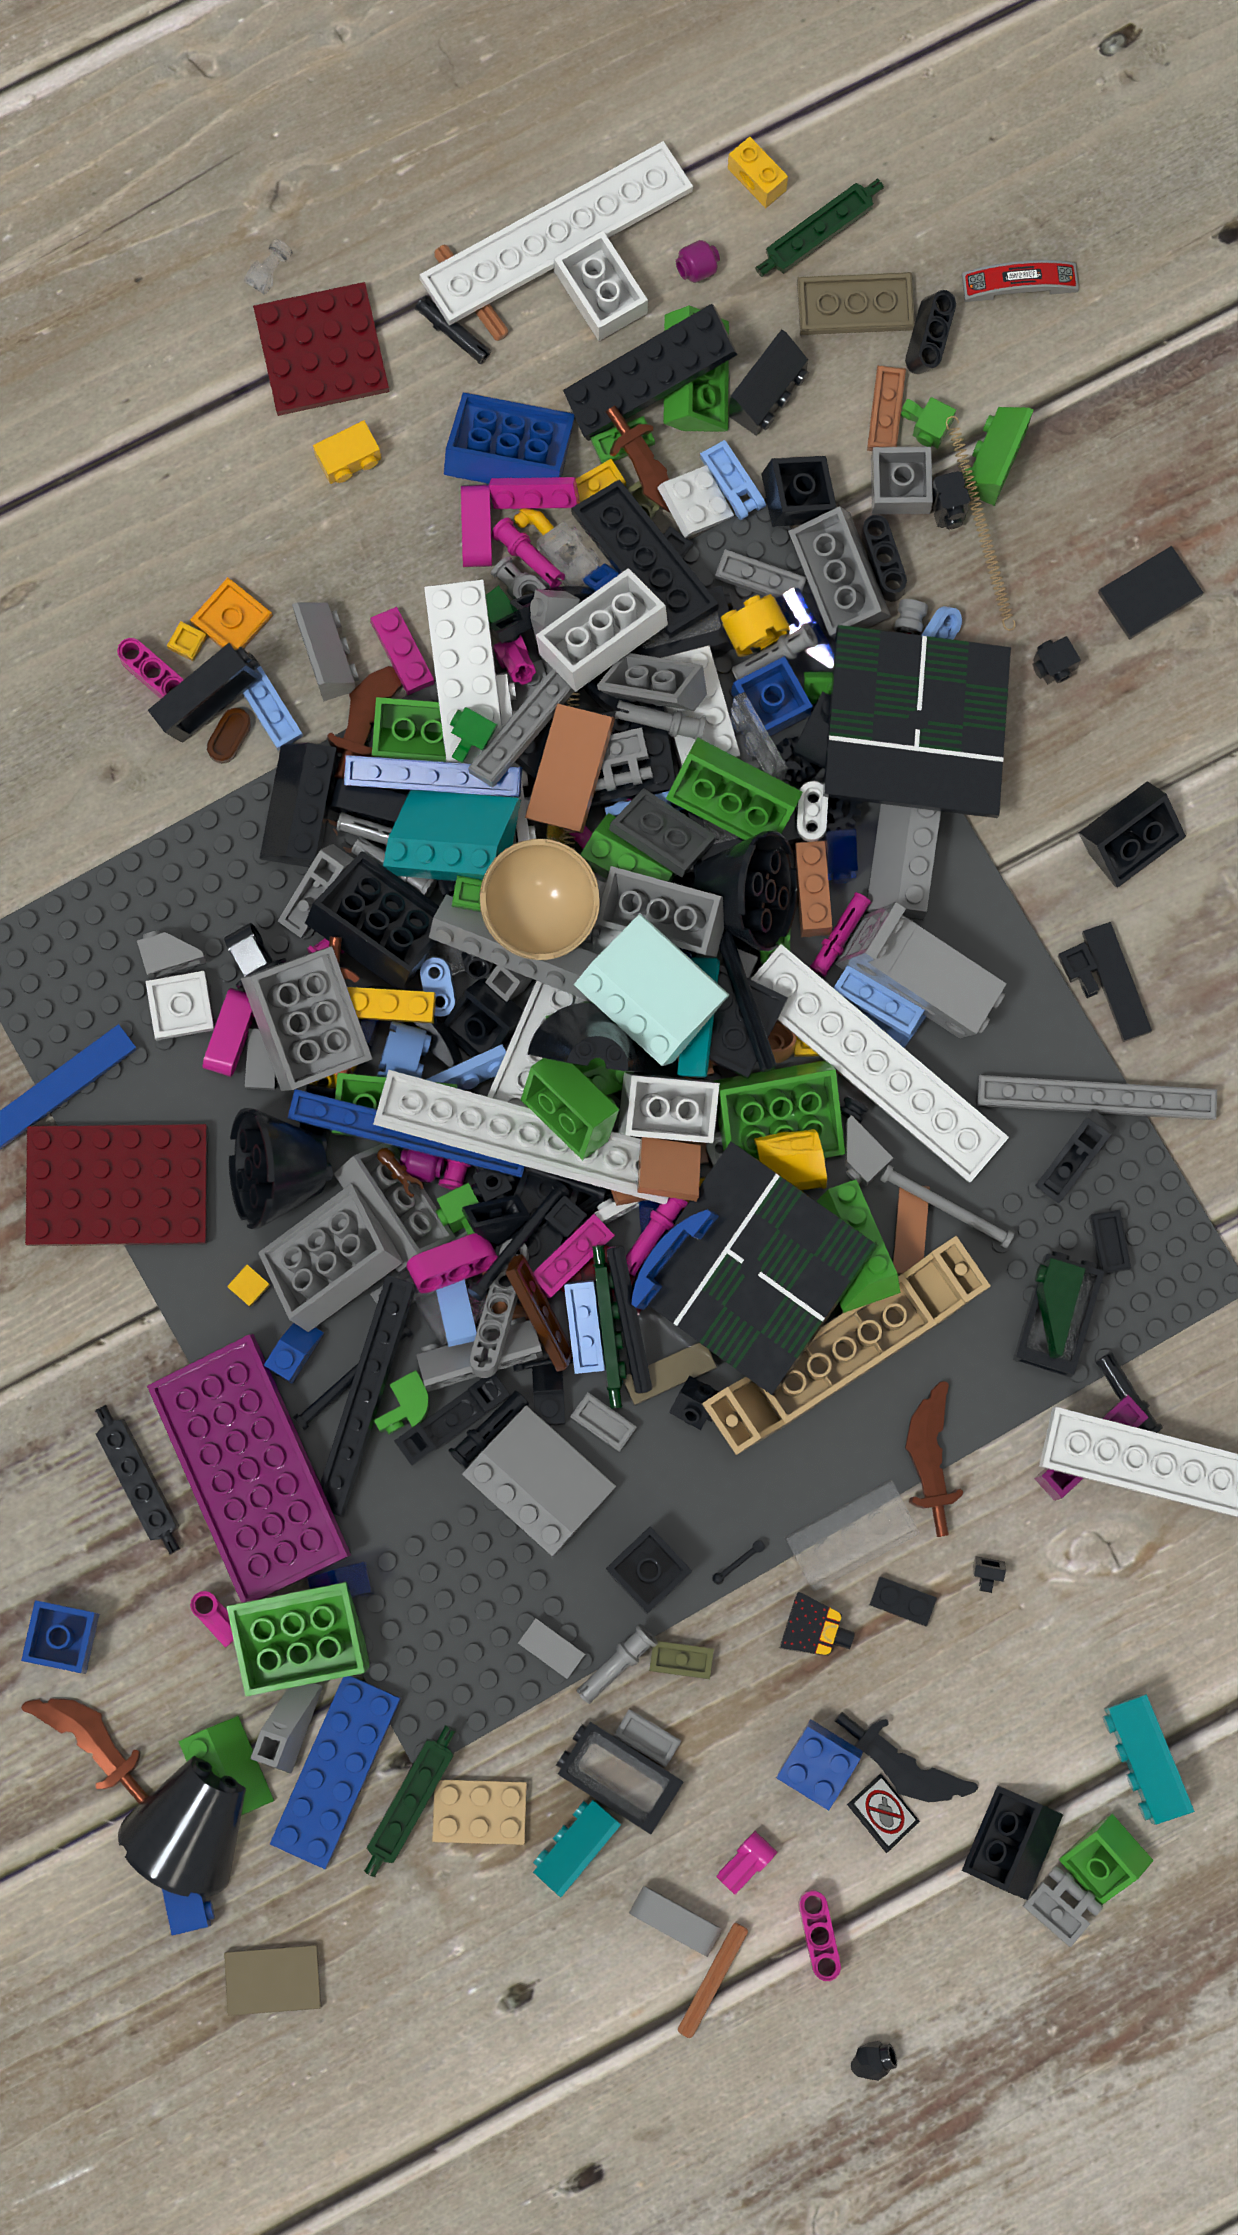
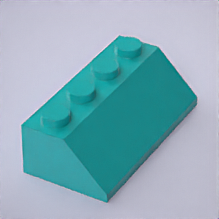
M1147 1694L1137 1695L1104 1708L1107 1714L1103 1716L1105 1726L1110 1734L1114 1732L1119 1743L1115 1745V1750L1121 1763L1126 1761L1130 1773L1126 1774L1133 1792L1138 1790L1142 1802L1138 1803L1144 1820H1150L1151 1824L1157 1825L1195 1812Z

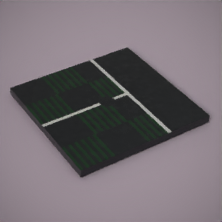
M838 625L835 636L823 797L998 818L1000 814L1011 647Z
M730 1142L700 1185L697 1202L689 1201L674 1223L673 1228L686 1218L707 1209L717 1213L719 1217L701 1239L694 1238L689 1234L654 1278L663 1287L648 1305L774 1396L878 1244L738 1145ZM635 1280V1282L632 1284V1290H633V1291H634V1287H635L636 1280Z

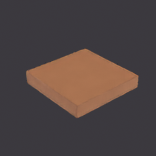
M642 1137L639 1150L637 1193L697 1202L699 1197L701 1145Z

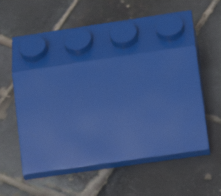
M463 392L446 446L444 475L486 484L490 483L491 478L562 477L575 416L573 413Z

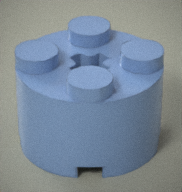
M391 1021L390 1029H394L395 1032L390 1031L386 1038L379 1068L384 1069V1072L378 1071L377 1077H387L388 1070L421 1078L424 1064L419 1063L420 1056H425L428 1052L432 1036L426 1035L427 1030Z

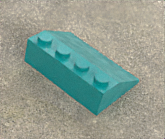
M410 790L388 837L383 867L396 876L456 881L458 875L483 880L493 860L506 848L513 845L521 799L516 797Z

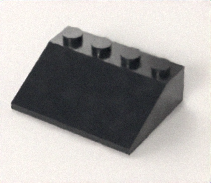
M362 851L313 902L305 921L306 925L327 940H330V937H341V950L397 990H403L420 971L422 964L429 959L440 944L439 941L429 938L433 917L439 905Z

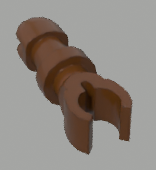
M381 1148L378 1151V1160L393 1173L391 1177L394 1180L398 1179L407 1196L414 1199V1194L410 1193L407 1182L419 1185L420 1190H423V1184L406 1171L407 1167L405 1164L401 1165L395 1159V1155L390 1149Z

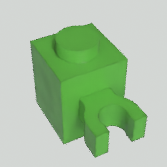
M930 397L925 408L920 407L917 403L907 398L900 416L916 422L913 436L916 437L920 444L926 447L933 446L938 449L948 431L946 420L950 416H955L956 409L933 397ZM953 417L947 421L948 428H950L954 421Z
M469 1183L437 1198L440 1209L436 1210V1213L443 1227L449 1224L453 1233L462 1228H465L468 1235L475 1233L462 1212V1207L479 1203Z

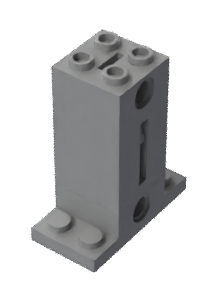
M897 902L864 915L835 965L843 970L848 965L925 1010L924 1016L958 1038L983 1032L990 1021V1018L987 1016L992 1007H998L1005 996V993L1002 992L1006 986L1005 982L903 916L906 908Z

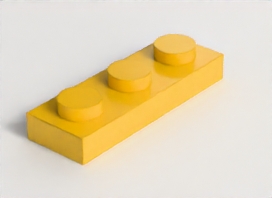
M347 987L358 1019L434 1023L435 992Z

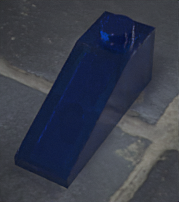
M799 587L793 588L775 598L791 628L786 631V635L800 629V625L803 623L809 624L817 637L818 645L814 648L808 647L804 651L830 669L833 668L834 651Z

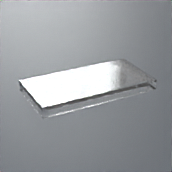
M889 1480L786 1536L785 1539L812 1591L815 1592L920 1533L893 1481Z

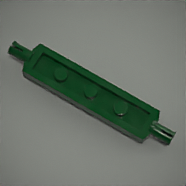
M877 178L865 188L858 183L853 184L766 248L768 259L755 267L757 273L763 277L773 268H776L784 274L873 209L872 196L884 189L882 182Z
M604 1245L592 1246L593 1267L595 1268L608 1382L607 1390L609 1392L610 1408H619L623 1406L620 1391L622 1379H627L625 1361H620L619 1349L624 1348L622 1331L616 1330L615 1319H620L617 1301H613L612 1289H614L609 1264L605 1258Z
M445 1725L437 1741L426 1739L366 1849L373 1856L364 1869L366 1874L369 1875L370 1873V1876L376 1877L383 1862L394 1863L454 1756L448 1745L457 1732L455 1729L451 1728L450 1730V1727Z

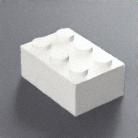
M604 231L597 233L554 258L555 274L598 341L648 313V299Z
M624 1072L618 1132L625 1136L713 1143L720 1083L711 1080Z

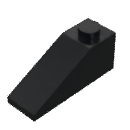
M1092 1109L1035 1186L1057 1203H1060L1117 1126Z

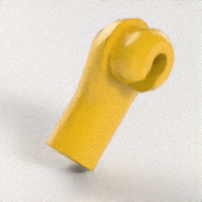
M523 508L514 516V522L519 528H525L528 524L534 525L545 539L556 531V528L541 511Z

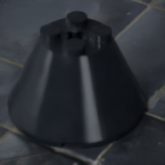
M764 831L703 861H697L694 865L693 872L695 878L693 889L723 897L724 930L729 931L738 939L760 951H772L779 947V944L776 943L781 936L786 937L794 919L798 895L797 868H791L788 855L793 854L791 846L787 839L779 832Z
M244 1108L238 1112L230 1135V1139L235 1140L234 1155H229L231 1191L240 1219L249 1222L247 1228L258 1229L321 1194L325 1188L326 1181L332 1180L333 1170L331 1164L327 1163V1140L325 1136H318L254 1108Z

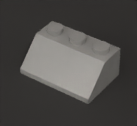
M297 602L292 604L323 702L351 693L356 688L355 681H358L359 677L354 663L348 664L346 655L350 654L346 638L339 637L337 628L342 626L337 611L331 612L328 603Z
M633 653L627 654L613 664L597 684L599 691L615 698L626 699L632 702L650 703L656 706L679 708L685 711H695L707 695L703 665Z

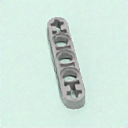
M512 1239L507 1240L502 1245L499 1255L502 1253V1251L506 1248V1246L510 1243ZM524 1243L519 1252L523 1254L528 1262L529 1253ZM509 1263L490 1285L470 1354L469 1362L472 1371L481 1378L491 1377L499 1367L518 1300L512 1285L503 1287L499 1284L500 1278L506 1275L505 1271ZM497 1302H505L508 1305L507 1310L502 1314L493 1313L491 1308ZM489 1329H497L500 1332L499 1338L495 1341H487L483 1336ZM484 1349L489 1350L488 1359L490 1363L480 1367L479 1362L483 1361L485 1356Z

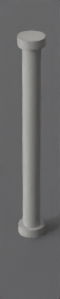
M889 1164L884 1169L880 1180L884 1183L886 1181L893 1183L1001 1242V1246L1007 1248L1012 1241L1014 1232L1010 1230L1006 1232L894 1171V1167Z

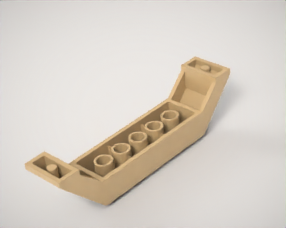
M953 1237L898 1276L901 1293L842 1313L821 1327L774 1396L749 1378L744 1377L703 1402V1407L735 1455L784 1428L939 1325L990 1288V1284L958 1237Z

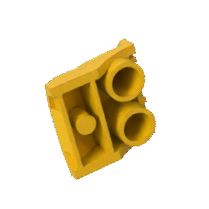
M815 1129L781 1132L754 1139L759 1161L798 1189L827 1188V1173L823 1149L818 1132Z

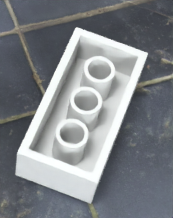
M628 568L537 633L536 640L539 654L576 692L668 625L666 606Z
M710 646L663 657V659L703 665L707 690L706 697L695 711H685L679 708L664 706L665 712L673 714L674 711L677 712L678 710L682 711V715L697 719H700L702 716L706 717L702 740L740 759L741 755ZM677 735L676 737H671L681 769L695 739Z

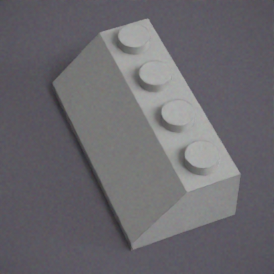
M839 506L788 531L829 636H836L838 625L869 628L891 617L850 512Z
M881 804L867 897L871 904L867 907V912H873L897 902L906 908L903 916L924 920L928 907L941 811Z
M610 867L595 924L623 931L639 914H642L677 947L704 955L717 956L724 930L722 896L617 867Z
M382 1143L352 1156L334 1175L343 1189L351 1183L355 1185L385 1229L403 1262L395 1268L400 1273L407 1269V1262L413 1256L449 1243L456 1237L448 1225L443 1227L436 1213L438 1209L424 1188L420 1190L419 1185L411 1184L408 1181V1189L410 1193L414 1194L413 1199L407 1196L398 1179L394 1180L391 1177L393 1173L386 1165H382L377 1158V1153L381 1148H388L393 1152L395 1159L399 1163L401 1153L396 1146Z
M525 1317L511 1321L497 1371L543 1357L536 1330L531 1321H526ZM489 1329L484 1333L483 1338L487 1341H495L499 1338L500 1332L497 1329ZM474 1341L448 1347V1345L439 1347V1344L435 1343L421 1348L422 1353L416 1354L423 1382L428 1392L478 1377L473 1373L469 1362ZM484 1349L485 1356L484 1360L479 1362L480 1367L490 1363L488 1359L489 1350Z

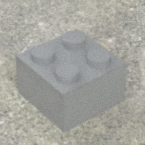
M873 447L871 455L872 514H930L933 503L931 447Z

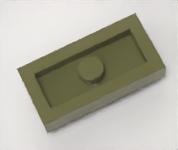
M657 1641L658 1644L652 1647L649 1671L710 1679L713 1648Z

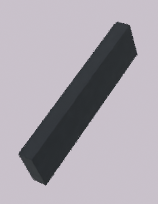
M1111 922L1083 931L1084 941L1098 966L1096 972L1122 1041L1125 1042L1151 1033L1152 1029Z

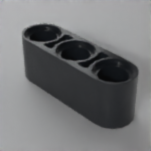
M940 290L927 296L920 303L905 358L906 367L913 374L918 375L937 367L942 360L956 309L955 297L947 290Z
M871 515L864 521L861 534L862 542L884 599L889 602H895L904 595L907 577L888 521L881 515ZM873 527L879 528L882 534L880 536H873L868 532V529ZM887 554L891 561L888 563L880 562L877 556ZM894 580L899 583L900 588L893 590L888 588L885 583Z
M338 778L336 779L328 808L340 814L345 812L348 815L393 827L407 795L377 787L344 785V779Z

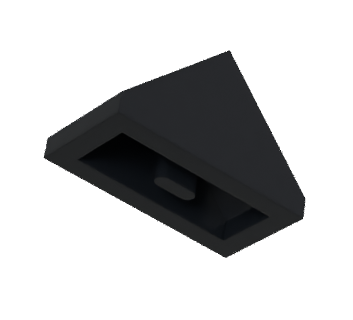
M518 1194L462 1207V1212L473 1232L497 1246L522 1226L530 1216Z

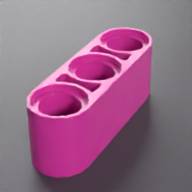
M489 485L461 486L463 567H492L491 495Z
M126 638L118 645L117 653L125 669L160 699L168 694L171 688L176 687L183 681L182 677L139 640ZM130 650L139 651V655L135 659L125 658V655ZM153 668L161 670L156 678L147 677L149 670Z
M234 988L228 990L203 1060L204 1069L229 1077L233 1076L254 1019L246 992Z
M473 1233L413 1256L407 1262L406 1267L420 1293H429L486 1272L498 1256L489 1240Z
M808 1890L800 1896L798 1907L813 1973L820 1980L832 1981L838 1977L841 1971V1964L826 1898L820 1892ZM810 1896L820 1898L821 1907L816 1913H809L805 1910V1900ZM816 1927H824L828 1932L827 1940L822 1944H816L811 1939V1933ZM830 1958L834 1961L835 1967L831 1974L823 1975L819 1973L818 1963L821 1959Z

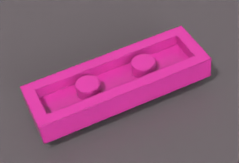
M575 477L491 478L489 483L494 509L572 508L580 502Z
M394 607L371 617L370 623L407 695L433 685L434 678L398 608Z
M595 1214L591 1215L533 1272L543 1293L548 1298H551L593 1257L592 1246L605 1245L615 1236Z

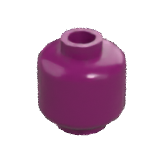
M698 240L679 250L678 258L675 261L676 267L684 280L688 279L690 282L697 283L717 272V262L720 261V255L714 245L710 246L706 241Z
M402 1150L400 1164H405L407 1167L406 1171L412 1177L426 1183H432L436 1177H441L444 1158L412 1150Z

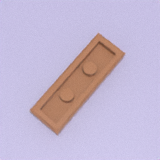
M877 366L867 451H872L873 447H897L906 369Z
M900 1187L893 1264L897 1274L901 1275L924 1258L928 1202Z

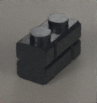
M956 471L937 476L933 481L932 511H935L934 517L937 527H946V529L950 530L963 525L971 500L968 490L965 488L966 483L962 472Z

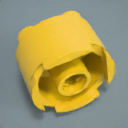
M771 594L762 598L759 595L753 596L744 602V608L736 611V609L731 610L721 616L722 625L739 657L753 654L750 649L752 647H760L762 650L777 642L781 635H786V631L791 629L775 597H772Z

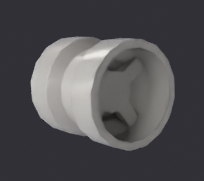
M902 599L898 608L901 615L895 622L894 630L898 633L922 635L924 629L922 620L927 615L928 605L918 600Z

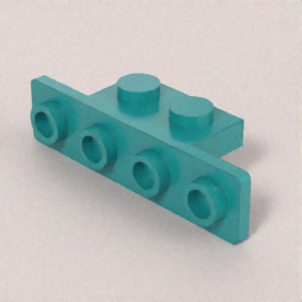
M691 958L695 964L718 984L720 966L718 959ZM714 1014L679 1055L677 1071L679 1076L703 1078L707 1076Z

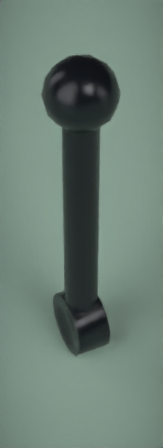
M551 1359L516 1364L513 1365V1370L517 1372L530 1369L532 1366L553 1363Z
M760 1540L755 1541L749 1551L721 1573H715L712 1581L717 1585L722 1584L724 1577L755 1553L762 1552L765 1548L764 1543Z

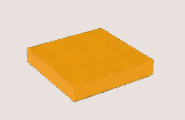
M227 577L190 621L221 648L228 643L236 648L240 646L245 648L273 615L272 612Z

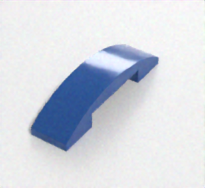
M708 1209L698 1212L677 1224L657 1243L644 1262L637 1277L631 1303L635 1308L644 1310L663 1287L654 1278L689 1234L697 1239H701L719 1217L717 1213Z

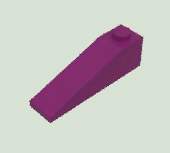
M1126 1395L1101 1419L1138 1428L1148 1416L1129 1395ZM1045 1468L1034 1479L1056 1501L1062 1499L1083 1478Z

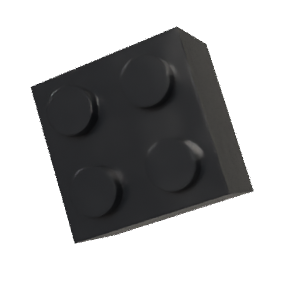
M826 456L772 458L761 473L772 527L802 525L837 508Z
M651 1526L606 1567V1571L647 1615L692 1573V1570Z

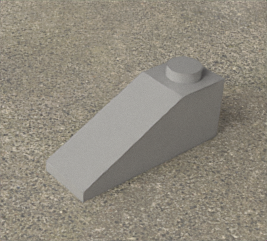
M535 589L534 599L530 604V618L535 637L537 633L578 605L580 599L567 591ZM541 656L546 675H548L553 668Z
M334 844L321 849L278 919V922L302 938L310 928L305 924L313 902L354 858Z

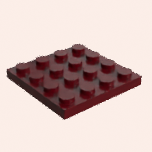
M365 282L253 306L277 416L390 392Z

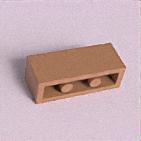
M825 841L795 843L794 861L798 876L801 937L830 935L833 926Z

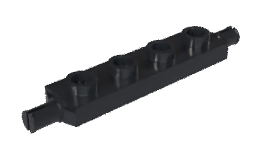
M107 1405L96 1409L95 1412L103 1425L96 1433V1436L150 1541L162 1539L169 1555L179 1551L181 1548L172 1534L179 1527V1524L125 1419L114 1420Z

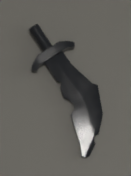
M843 1712L835 1719L837 1724L858 1740L854 1746L865 1752L880 1766L896 1787L897 1794L929 1803L951 1800L954 1795L964 1797L975 1793L978 1789L976 1783L964 1781L932 1767L929 1770H921L917 1766L915 1758L905 1753L899 1754L898 1749L878 1734L883 1727L889 1725L887 1719L871 1723L866 1730Z

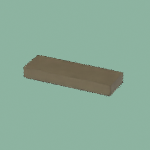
M697 1343L648 1365L652 1390L646 1393H636L631 1373L627 1375V1379H623V1382L635 1406L685 1383L689 1375L697 1378L716 1369L717 1366L709 1349L701 1343Z

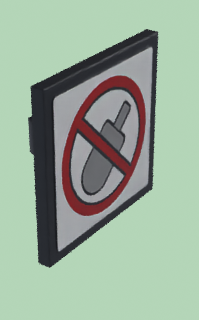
M881 1773L847 1804L885 1853L889 1852L920 1822Z

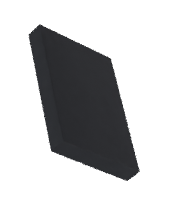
M1170 546L1099 589L1098 594L1130 640L1201 597L1203 591L1174 548Z

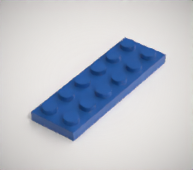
M354 1676L342 1678L270 1845L320 1868L327 1869L401 1701L400 1697Z

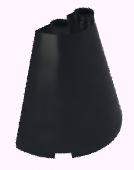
M594 1003L572 1004L550 1015L535 1031L527 1055L586 1066L589 1065L592 1059L600 1058L605 1062L607 1069L628 1072H646L647 1069L646 1051Z
M196 1756L191 1757L129 1813L121 1823L118 1831L119 1846H124L127 1851L125 1855L126 1860L146 1880L168 1892L186 1897L191 1892L200 1893L202 1898L220 1893L227 1887L230 1879L246 1788L230 1776H223L222 1778L216 1776L212 1772V1766L207 1761Z

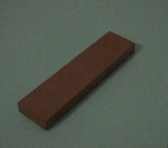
M523 1254L513 1256L505 1273L556 1371L565 1370L573 1357L572 1347Z

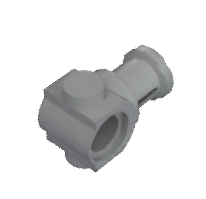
M510 556L500 560L491 571V575L494 578L498 577L508 587L507 593L513 600L522 597L527 591L535 592V589L544 590L551 588L540 576L536 578L535 575H529L527 572L521 573L512 563L513 559Z

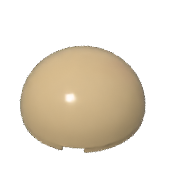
M525 840L506 848L488 867L480 888V910L489 933L507 951L527 959H554L573 951L588 937L599 913L598 883L591 867L574 849L553 840Z

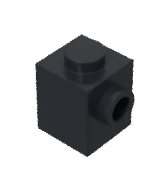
M1065 636L1056 642L1048 640L1038 646V651L1034 656V663L1032 665L1036 675L1040 679L1044 678L1047 685L1054 681L1058 684L1072 676L1071 672L1078 669L1081 659L1069 638Z

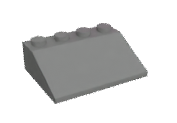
M332 946L241 978L281 1091L294 1090L372 1060Z
M352 1183L258 1252L289 1320L307 1332L311 1331L403 1263L391 1238Z
M527 1405L462 1474L551 1556L556 1555L617 1487Z

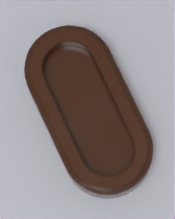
M231 708L223 714L207 743V751L213 761L224 764L230 762L236 756L251 729V720L245 710Z

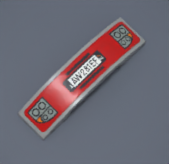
M1031 260L1009 262L981 267L962 273L965 302L993 300L994 295L1049 290L1051 295L1079 291L1076 263L1066 261Z

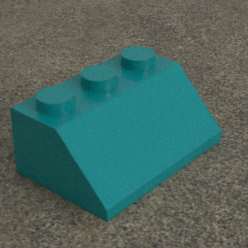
M594 1800L590 1804L585 1801L582 1802L573 1813L576 1820L571 1827L568 1828L566 1825H563L553 1837V1840L557 1843L552 1850L548 1852L544 1848L533 1862L537 1866L533 1873L560 1898L621 1826L619 1821Z

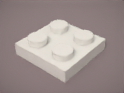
M707 465L665 481L657 487L684 538L716 526L734 516Z
M205 971L146 981L156 1041L214 1030Z

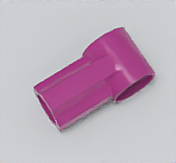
M521 635L515 641L509 643L499 642L493 645L501 668H506L513 682H519L524 685L532 681L536 670Z
M202 1591L195 1594L190 1603L191 1611L226 1648L234 1641L227 1609L210 1592ZM203 1596H207L213 1601V1608L207 1614H201L196 1609L197 1600Z
M756 1831L737 1849L738 1853L716 1875L734 1895L778 1853Z

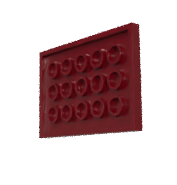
M206 1124L27 1126L25 1245L207 1244L208 1126Z

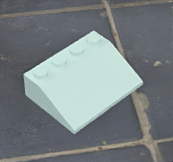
M639 914L593 960L574 983L575 987L661 1066L673 1063L729 996L720 985L642 914Z

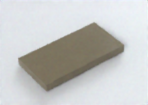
M912 272L797 278L800 335L909 331L914 328Z

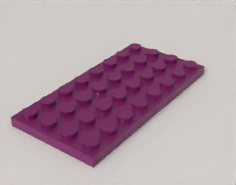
M249 1334L147 1385L241 1603L265 1598L351 1556L272 1374L264 1366L266 1361L254 1334Z

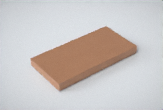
M557 703L525 818L583 833L615 719L613 717Z

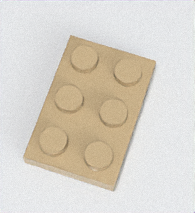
M440 1780L434 1790L432 1842L525 1845L527 1782Z

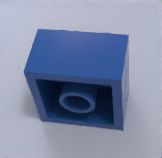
M785 656L733 682L731 694L758 742L809 717L813 708Z
M35 1600L21 1661L86 1674L100 1614Z
M810 1719L779 1769L776 1778L829 1811L859 1763L863 1751Z

